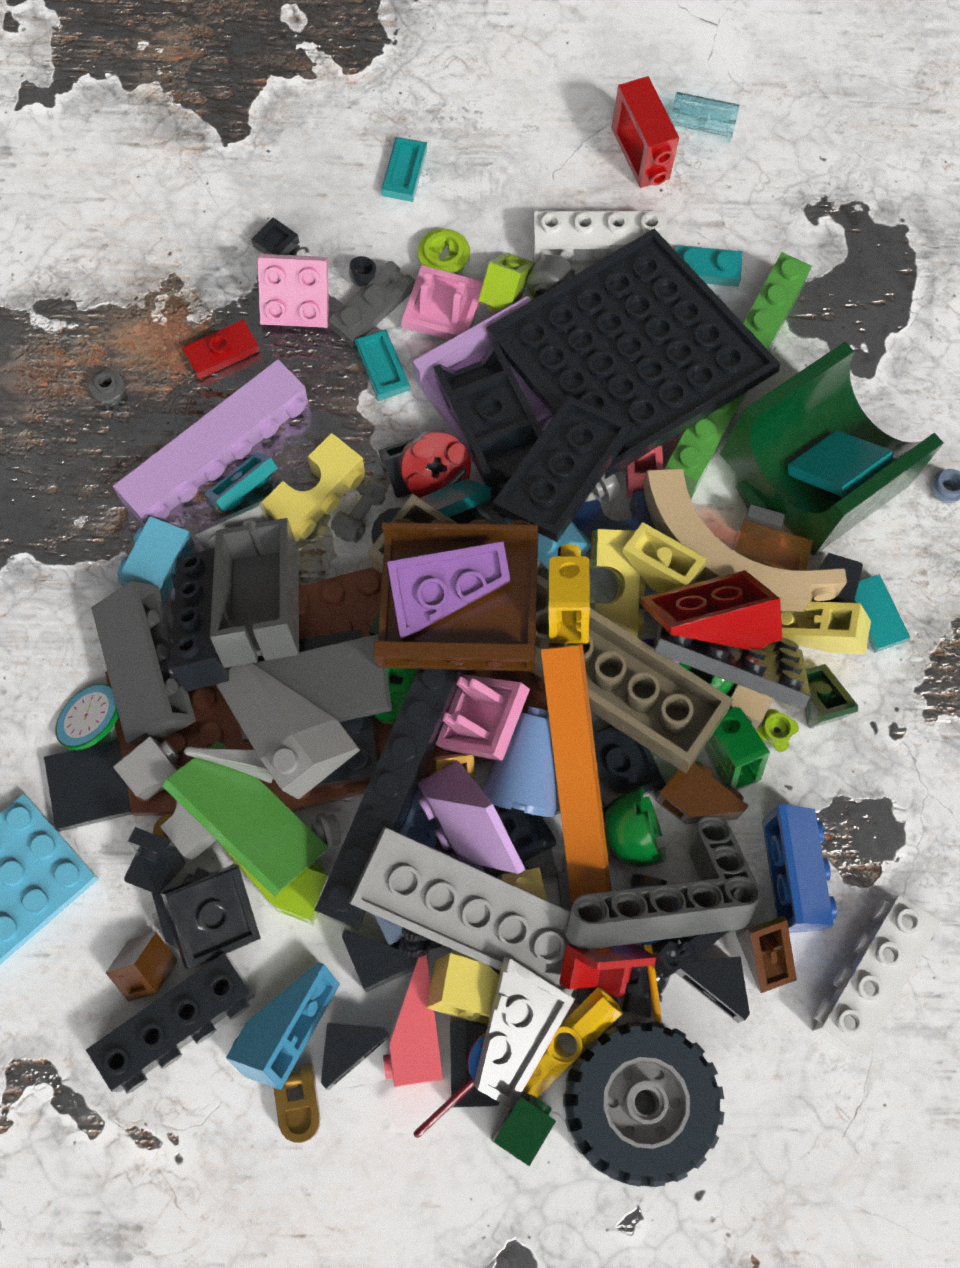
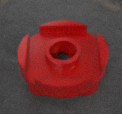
M429 430L419 434V437L404 447L400 456V475L407 488L418 498L438 491L462 468L466 469L467 473L459 481L469 479L471 473V459L467 448L452 434L441 430ZM435 457H439L440 463L444 465V468L437 475H432V471L426 469L427 463H433Z

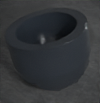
M358 256L351 260L349 277L355 285L360 287L366 286L375 278L376 264L372 259Z

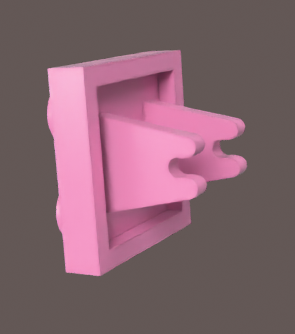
M259 254L260 324L327 328L329 319L328 257Z
M421 265L401 320L402 328L445 340H450L472 328L481 303L478 299L483 281Z
M463 675L458 678L456 683L458 689L448 713H444L442 718L444 724L436 745L447 751L503 761L530 689L521 682Z

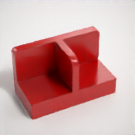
M566 944L559 984L569 990L599 987L614 997L622 996L625 993L626 984L629 983L632 967L655 965L656 956L635 944L589 950L577 948L572 944Z

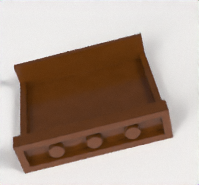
M396 519L393 523H382L385 541L378 641H374L373 655L378 668L535 671L538 525H531L521 520L511 521L508 524H492L486 520H473L469 524H454L452 521L445 519L433 520L431 523H415L409 519ZM504 542L510 575L509 583L403 640L400 639L387 562Z

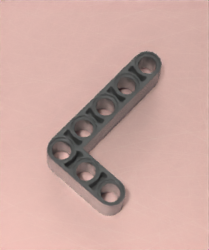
M706 816L699 820L689 854L700 881L579 896L574 900L566 928V937L569 942L577 948L589 950L746 928L751 921L761 893L731 827L722 818L716 816Z

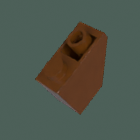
M698 761L691 765L686 774L678 769L655 800L684 824L698 823L700 819L706 816H716L723 820H735L749 806L743 801L744 797L738 790L730 785L723 786L712 777V771Z

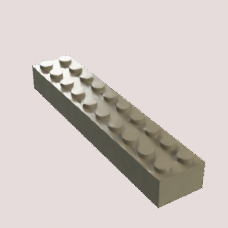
M413 494L390 522L393 523L396 519H409L415 523H431L433 520L445 519L458 524ZM384 533L380 535L368 551L373 568L380 573L383 572ZM537 574L535 671L530 672L544 680L541 649L583 644L590 711L686 774L728 712L733 699L670 658L654 653V648L591 608L589 615V643H549V581Z

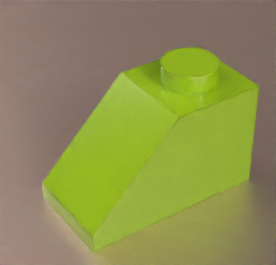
M508 252L489 262L478 301L487 304L486 308L495 313L518 302L527 286L529 273L536 263Z

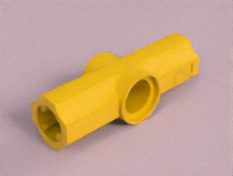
M597 987L560 1024L524 1087L526 1093L539 1098L578 1057H581L587 1050L585 1047L593 1039L597 1040L624 1013L618 1006V1003L608 993ZM566 1032L574 1036L577 1042L575 1053H568L561 1048L559 1043L561 1033Z

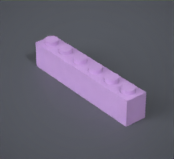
M279 359L113 485L120 501L143 526H145L149 516L164 521L172 509L181 502L191 500L198 492V489L208 481L218 479L224 473L227 466L236 459L240 460L246 457L251 452L252 447L259 441L273 436L282 423L290 417L294 418L301 414L308 404L305 386Z

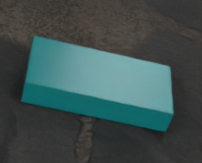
M401 137L395 138L381 188L383 197L410 202L414 201L427 153V142Z
M386 329L354 339L356 349L378 401L410 391L409 382Z
M464 479L419 499L450 518L492 498L491 487Z
M880 574L859 581L853 603H861L871 620L868 641L874 653L907 642L911 637Z

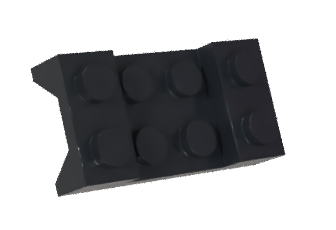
M497 342L489 347L479 362L454 371L441 364L433 366L436 383L469 445L477 470L484 484L491 488L508 482L543 433Z

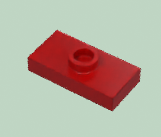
M244 320L238 321L182 348L199 380L260 352L259 345Z

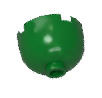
M644 788L627 792L615 798L607 806L604 813L607 850L612 849L615 857L625 865L637 868L652 866L666 861L665 846L658 848L656 842L660 836H663L661 827L649 796L643 797Z

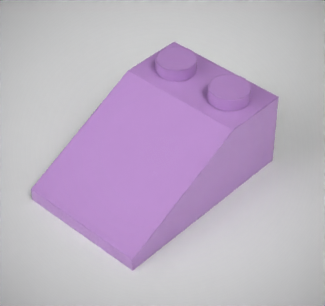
M459 761L417 783L423 794V797L418 799V802L428 820L435 817L440 828L436 829L434 833L444 851L452 849L457 858L463 862L517 874L525 870L494 805Z

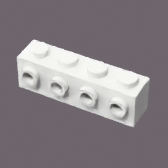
M617 209L610 211H534L532 225L533 262L536 263L544 255L553 254L566 258L570 264H595L654 228L668 242L666 211L650 209L642 211H621Z
M900 894L888 900V902L883 899L876 907L871 919L876 921L869 934L863 932L858 938L852 950L857 955L850 967L845 964L838 972L833 982V985L837 987L835 993L830 1000L825 998L821 1002L813 1017L818 1022L812 1031L852 1058L865 1056L941 922Z

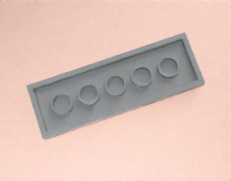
M383 827L349 899L350 904L500 971L504 956H507L571 996L574 989L569 990L559 984L566 944H571L566 937V928L571 911L390 828Z

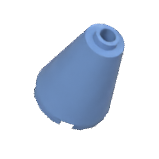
M528 706L527 713L521 712L503 761H495L482 788V791L493 805L510 810L511 808L524 810V813L555 817L557 809V780L548 710Z

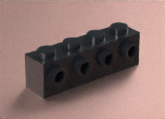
M215 548L177 558L176 574L172 576L175 598L171 601L173 628L169 629V638L172 648L171 656L167 658V666L171 677L177 678L186 692L229 681V667L223 668L210 638Z
M223 953L87 1048L86 1052L111 1092L125 1090L126 1094H129L148 1080L145 1074L159 1065L161 1069H164L177 1061L183 1055L180 1049L194 1040L195 1044H199L217 1031L214 1025L228 1016L230 1020H233L244 1013L250 1007L248 1001L255 997V994L232 959Z

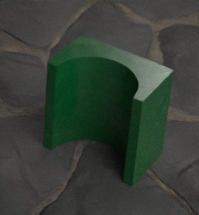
M846 341L744 408L720 452L721 457L770 510L785 514L783 524L813 556L908 488L944 444L935 433L920 442H905L895 439L880 430L867 417L860 407L851 385L850 364L855 351ZM835 431H840L892 450L893 462L844 498L789 476L787 465Z

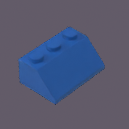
M778 804L762 820L776 918L784 916L787 919L789 933L826 930L834 925L833 920L837 917V906L834 897L829 896L827 881L830 880L831 871L828 859L826 857L823 858L821 843L824 842L823 823L821 820H817L815 809Z

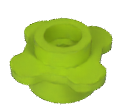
M770 709L765 714L764 723L762 726L757 727L756 731L761 739L772 744L777 752H784L789 748L788 741L792 735L798 732L799 726L788 715L779 713L776 709ZM774 728H779L780 733H775Z

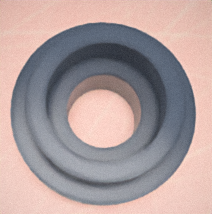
M947 469L936 473L931 480L930 487L933 495L938 500L944 503H955L960 500V471ZM943 484L949 485L952 491L946 489Z

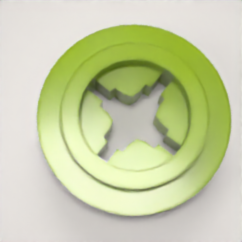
M451 229L433 230L427 233L418 245V262H421L423 266L454 274L457 271L463 272L466 263L470 260L468 241L463 235ZM447 245L449 255L445 257V260L440 261L439 254L442 253L443 249L445 250Z

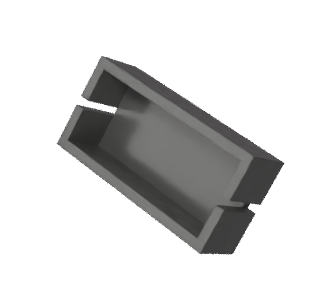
M288 518L255 523V530L265 555H259L248 525L216 531L210 638L223 668L258 662V656H263L265 661L299 655V549Z

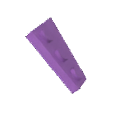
M504 542L387 562L401 640L510 582Z

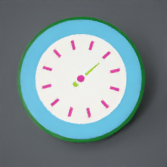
M94 684L84 688L67 702L57 719L55 728L56 738L60 744L69 750H83L93 746L109 733L119 717L112 687L108 684Z

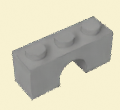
M152 737L147 738L113 766L137 797L146 801L159 791L164 790L165 788L162 785L166 778L181 768L176 762L180 759V756L171 744L166 740L161 743ZM178 801L173 815L160 826L183 857L193 860L216 841Z

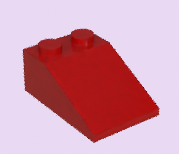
M746 570L640 598L641 605L671 635L746 650L762 649L769 643L783 640L780 597Z

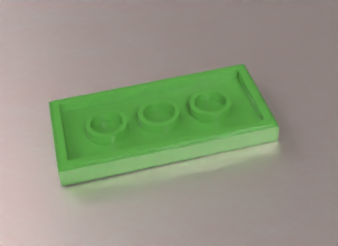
M219 740L209 747L213 749H227ZM194 758L166 778L162 785L274 897L323 855L328 848L258 778L207 760Z

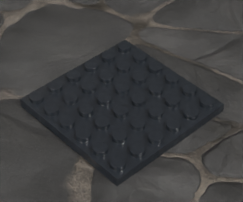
M655 228L486 327L489 339L494 344L498 342L505 358L553 416H555L568 396H571L632 425V434L604 473L603 477L605 479L779 372L781 364Z

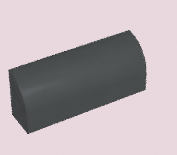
M131 581L92 606L91 609L126 744L143 743L149 737L155 740L161 739L196 722L188 692L184 690L177 678L171 677L168 670L167 658L171 656L172 648L169 638L170 626L159 586Z

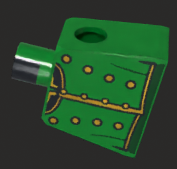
M740 707L728 710L704 746L723 786L730 785L736 790H740L762 779L770 751Z

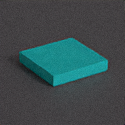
M835 431L787 465L789 476L844 498L892 463L893 452L840 431Z

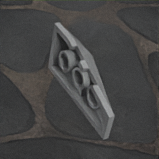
M253 663L233 666L229 669V681L216 684L260 760L282 791L297 799L304 796L360 751L336 718Z

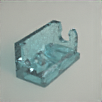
M676 92L670 120L674 128L679 126L725 136L724 142L730 143L740 104Z

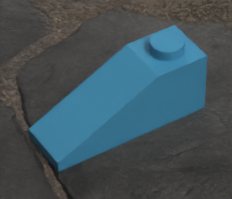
M317 962L246 1022L241 1033L233 1042L226 1059L244 1077L281 1090L340 983L324 964Z

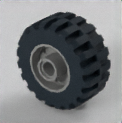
M634 1021L614 1026L604 1031L597 1040L593 1039L585 1047L587 1050L574 1062L571 1070L568 1072L565 1081L567 1082L565 1094H563L566 1126L580 1154L584 1155L591 1166L611 1179L638 1187L665 1186V1183L678 1182L688 1177L687 1173L693 1168L698 1169L707 1160L705 1155L708 1150L715 1148L719 1139L716 1135L718 1125H723L725 1112L720 1111V1099H724L723 1087H718L714 1075H717L718 1072L713 1062H707L702 1055L705 1051L697 1042L691 1043L685 1038V1033L676 1028H666L663 1023L653 1021L640 1023V1021ZM640 1091L645 1093L650 1101L649 1110L644 1115L639 1113L635 1106V1098Z

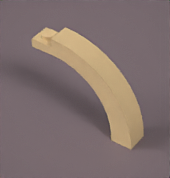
M684 469L647 471L643 490L651 520L656 530L707 558L701 581L746 570L780 597L781 611H804L812 597L816 601L833 599L838 596L846 585L845 569L784 570L757 563L738 554L718 539L698 515L687 490Z

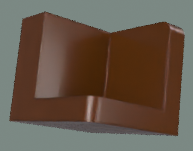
M157 932L129 940L110 965L106 974L129 1002L157 994L175 967L177 958Z

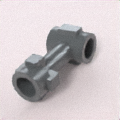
M370 479L366 485H361L358 492L362 497L349 515L339 511L334 516L331 522V529L335 531L334 533L337 537L346 542L351 540L357 543L361 540L366 531V524L361 521L373 505L378 504L381 506L386 499L384 495L387 493V490L378 481Z

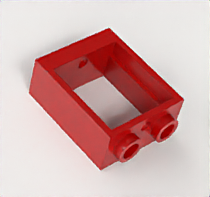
M649 76L619 84L611 129L639 187L660 185L670 179L679 136Z

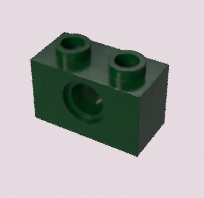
M532 1094L526 1100L519 1097L491 1141L527 1166H530L556 1122L555 1119L549 1116L552 1108Z

